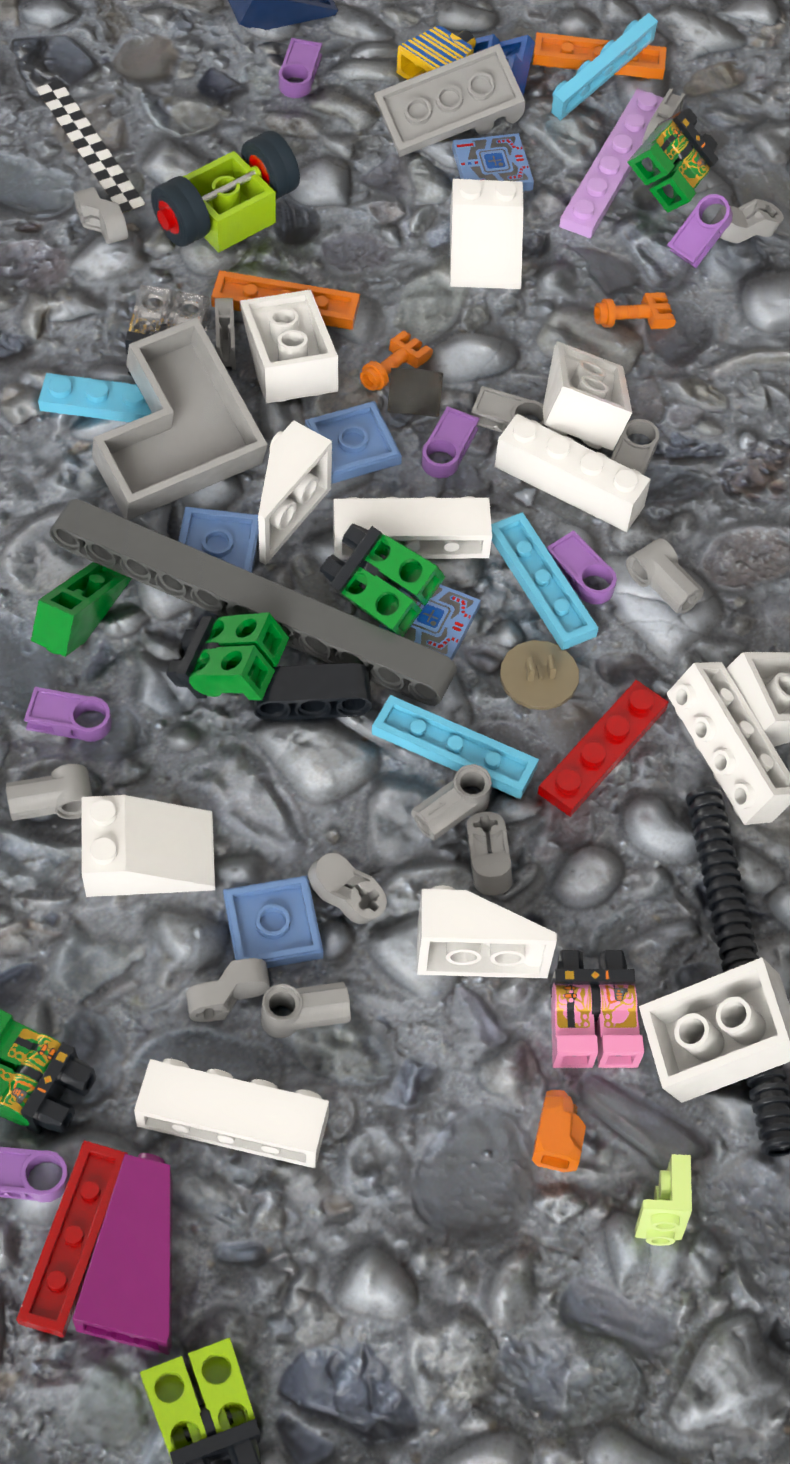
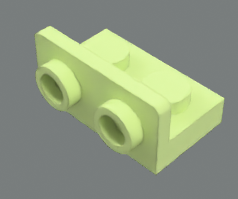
M672 1154L667 1170H660L659 1186H655L654 1200L646 1199L642 1202L635 1226L636 1238H646L647 1243L657 1246L671 1245L675 1240H682L692 1212L691 1155Z

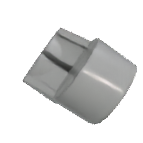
M94 187L74 192L76 209L84 228L102 232L107 244L128 239L126 222L118 203L100 199Z
M754 199L740 207L730 206L733 213L732 222L720 238L739 244L755 235L771 237L783 221V214L772 203L759 199ZM725 206L720 208L711 224H716L724 218L726 214Z
M476 813L467 821L468 846L474 886L482 894L500 895L507 892L512 886V866L505 821L497 813Z
M327 853L309 867L308 880L315 893L323 901L338 907L352 922L366 924L382 915L386 909L387 899L382 887L372 876L356 870L342 855Z
M257 958L234 960L230 962L219 980L204 982L190 987L186 992L190 1019L195 1022L225 1020L238 1000L254 998L265 994L270 988L266 962Z

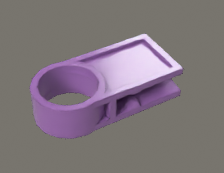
M291 38L284 61L279 70V89L282 94L290 98H301L309 94L322 58L320 53L322 43ZM301 78L304 81L299 83H292L287 81V79Z
M710 194L703 197L667 244L670 251L694 268H697L732 222L733 213L728 201L718 194ZM721 204L726 207V214L720 222L706 224L702 221V214L708 206Z
M447 406L423 447L421 461L423 470L435 478H447L457 471L461 460L478 431L476 426L480 418ZM434 452H444L449 454L453 460L440 464L433 462L428 456Z
M574 530L546 547L573 590L582 600L590 604H603L612 598L617 581L616 573ZM589 576H598L606 580L609 587L603 590H594L586 586L583 580Z
M34 687L24 721L28 722L26 730L74 738L86 742H95L104 738L109 733L112 724L108 704L102 699ZM87 711H97L105 716L101 724L92 728L82 727L75 722L78 716Z
M0 1147V1197L44 1203L52 1202L64 1194L69 1180V1172L64 1159L59 1154L49 1150L40 1151ZM50 1162L62 1169L63 1174L60 1182L49 1190L40 1191L29 1185L28 1177L30 1172L41 1163Z

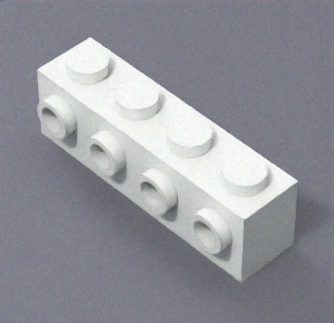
M516 414L498 438L495 460L496 468L625 532L629 530L645 506L651 481L650 478L642 475L635 469H630L609 459L602 453L595 452L575 442L567 436H562L542 426L537 421Z
M466 496L462 498L349 497L346 499H334V555L341 560H348L354 552L342 542L343 535L351 524H356L367 530L373 526L381 531L382 534L394 539L425 559L489 558L492 540L489 498Z
M693 663L666 694L675 707L677 715L682 719L694 739L695 746L702 753L711 768L715 780L721 785L733 806L734 812L743 824L773 822L790 805V773L723 663Z
M150 1059L134 1112L137 1127L315 1168L328 1121L329 1101L322 1099L319 1094L309 1090L301 1089L294 1093L278 1089L275 1084L262 1079L246 1082L233 1079L231 1074L219 1069H208L207 1072L190 1069L186 1063L176 1059H164L163 1062Z

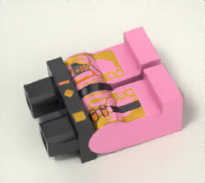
M579 950L560 951L557 967L550 985L553 1068H593L596 1057L598 1068H638L644 1054L643 1036L640 1035L637 994L634 985L635 970L627 969V963L622 950H605L600 952L598 957L599 969H584L583 952Z

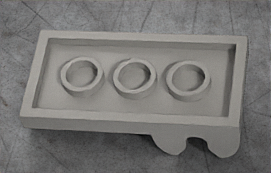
M500 43L374 93L375 102L399 157L472 128H475L478 134H488L494 127L496 119L505 117L507 122L513 124L523 116L525 111V99Z

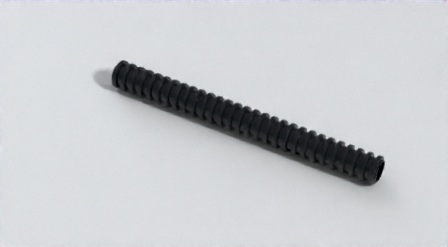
M704 786L691 791L685 799L687 806H689V817L692 818L690 823L692 829H694L693 837L697 841L695 846L697 852H699L698 860L702 864L700 869L704 876V886L707 888L705 892L707 899H709V910L712 911L711 920L715 924L713 929L715 935L718 936L716 943L720 948L719 957L723 960L721 966L723 972L759 959V956L756 955L758 952L757 945L753 942L755 935L751 930V919L748 918L750 915L749 909L745 906L747 900L743 894V883L740 882L742 879L741 874L737 870L739 865L735 858V848L732 846L733 839L729 835L731 829L727 823V813L724 812L726 807L724 801H722V790L716 787ZM784 1064L746 1078L747 1086L752 1088L749 1091L750 1099L755 1101L752 1104L753 1113L757 1114L755 1124L761 1128L757 1132L759 1140L763 1141L760 1146L762 1154L771 1157L790 1154V1097L786 1096L790 1090L788 1084L784 1083L787 1079L785 1071L781 1069Z

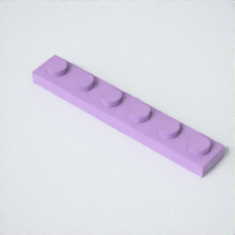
M640 89L635 91L560 218V228L590 239L592 238L632 168L627 161L642 145L647 126L664 99L663 97Z

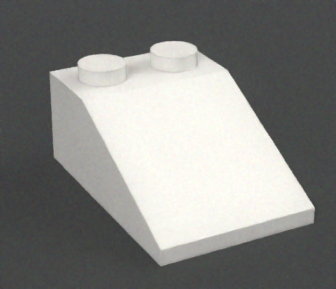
M453 179L450 205V287L521 289L523 182Z
M311 290L240 300V308L257 379L266 403L283 402L290 399L338 392V355Z
M557 341L553 350L543 404L544 425L562 436L569 434L580 438L586 445L592 448L601 449L604 447L613 451L632 414L623 366Z
M294 420L283 432L279 431L273 437L270 444L269 460L258 513L259 562L264 565L272 559L331 490L332 441Z
M742 652L726 670L772 745L775 747L789 743L790 652Z
M128 795L82 797V878L86 897L215 890L212 811Z
M445 885L435 886L431 889H422L417 927V975L548 977L557 942V933L467 890H455L453 887Z

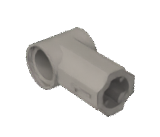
M658 538L629 556L626 560V567L631 578L639 586L647 587L650 585L677 614H684L691 610L703 596L704 589L678 564V557L674 548L665 539Z
M80 764L60 766L51 773V776L6 783L7 800L12 821L57 814L64 819L82 818V797L92 796L89 770Z
M476 764L463 766L456 772L453 781L414 807L411 815L421 832L427 838L429 837L435 841L468 816L484 812L490 802L492 782L489 772ZM473 786L481 790V792L469 794L463 791V789Z
M344 982L294 988L288 984L271 986L265 992L262 1000L260 1022L262 1028L268 1035L274 1038H286L299 1029L348 1023L351 1019L347 987ZM277 1006H284L292 1013L287 1016H277L271 1009Z

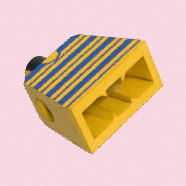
M436 26L398 46L396 73L408 80L474 53L475 38L467 30L462 31L456 36L442 26Z

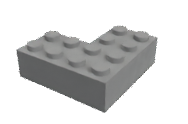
M198 317L129 344L126 366L152 414L94 437L92 458L125 519L131 520L263 463L268 444Z

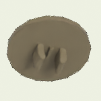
M531 640L520 643L507 652L500 667V682L505 693L517 704L529 709L549 710L562 706L572 698L579 684V669L573 656L566 650L562 651L559 645L549 641Z

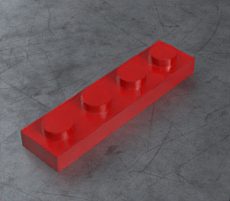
M635 680L539 785L537 794L571 817L667 710L669 702L638 680Z
M83 1141L16 1318L19 1325L62 1338L65 1337L81 1293L124 1155L128 1154L127 1152Z

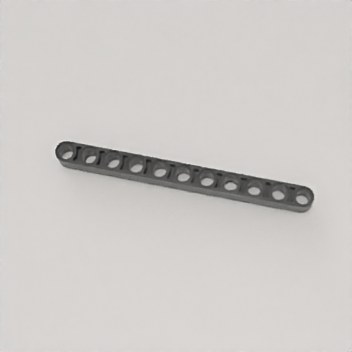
M70 500L49 531L51 539L61 548L220 617L270 612L289 637L286 645L330 664L359 663L365 665L369 670L370 681L423 704L438 705L457 671L454 661L440 652L82 500Z

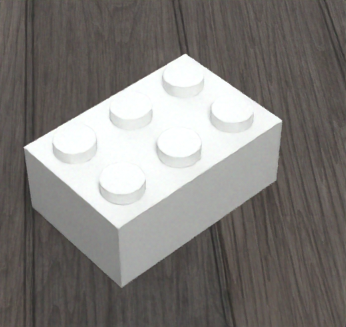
M763 957L639 1006L662 1089L681 1103L790 1062V1004L780 974Z

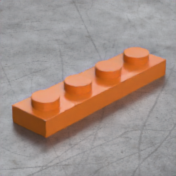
M536 32L532 65L578 70L587 60L593 61L600 55L602 48L609 40ZM648 45L614 75L663 80L667 47Z
M219 270L211 295L212 307H215V298H233V310L241 311L240 300L311 290L325 326L353 330L360 304V294Z

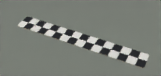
M58 80L37 87L36 90L112 202L119 204L122 213L145 205L141 196L63 83Z

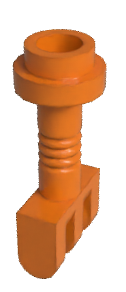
M663 292L645 293L641 304L615 305L613 299L607 298L596 303L594 307V320L596 324H601L604 328L613 327L616 320L636 318L647 319L650 329H668L676 324L667 295Z
M403 330L390 340L389 351L393 354L380 363L370 361L363 366L360 373L361 383L368 390H381L388 385V375L405 362L415 369L419 368L431 358L433 349L427 345L422 347V341L417 338H413L410 341L411 334Z

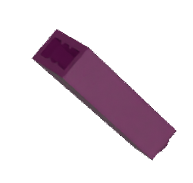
M139 1153L138 1157L128 1154L124 1155L72 1320L77 1332L169 1355L172 1347L173 1180L170 1165L165 1164V1161L159 1156L149 1153Z

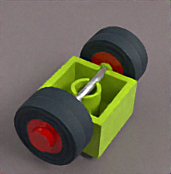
M266 131L243 144L241 157L235 151H232L185 176L174 177L156 186L151 192V203L159 225L175 245L184 247L204 237L219 253L276 223V199L294 191L299 186L300 171L296 158L284 138L275 131Z

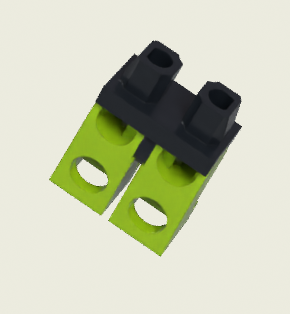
M230 1337L188 1353L189 1364L203 1401L202 1405L198 1404L182 1356L140 1372L142 1384L172 1464H211L210 1462L228 1455L231 1464H261L258 1443H260V1431Z

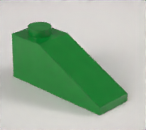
M95 562L90 563L38 600L31 641L45 647L53 654L66 657L87 641L132 578Z

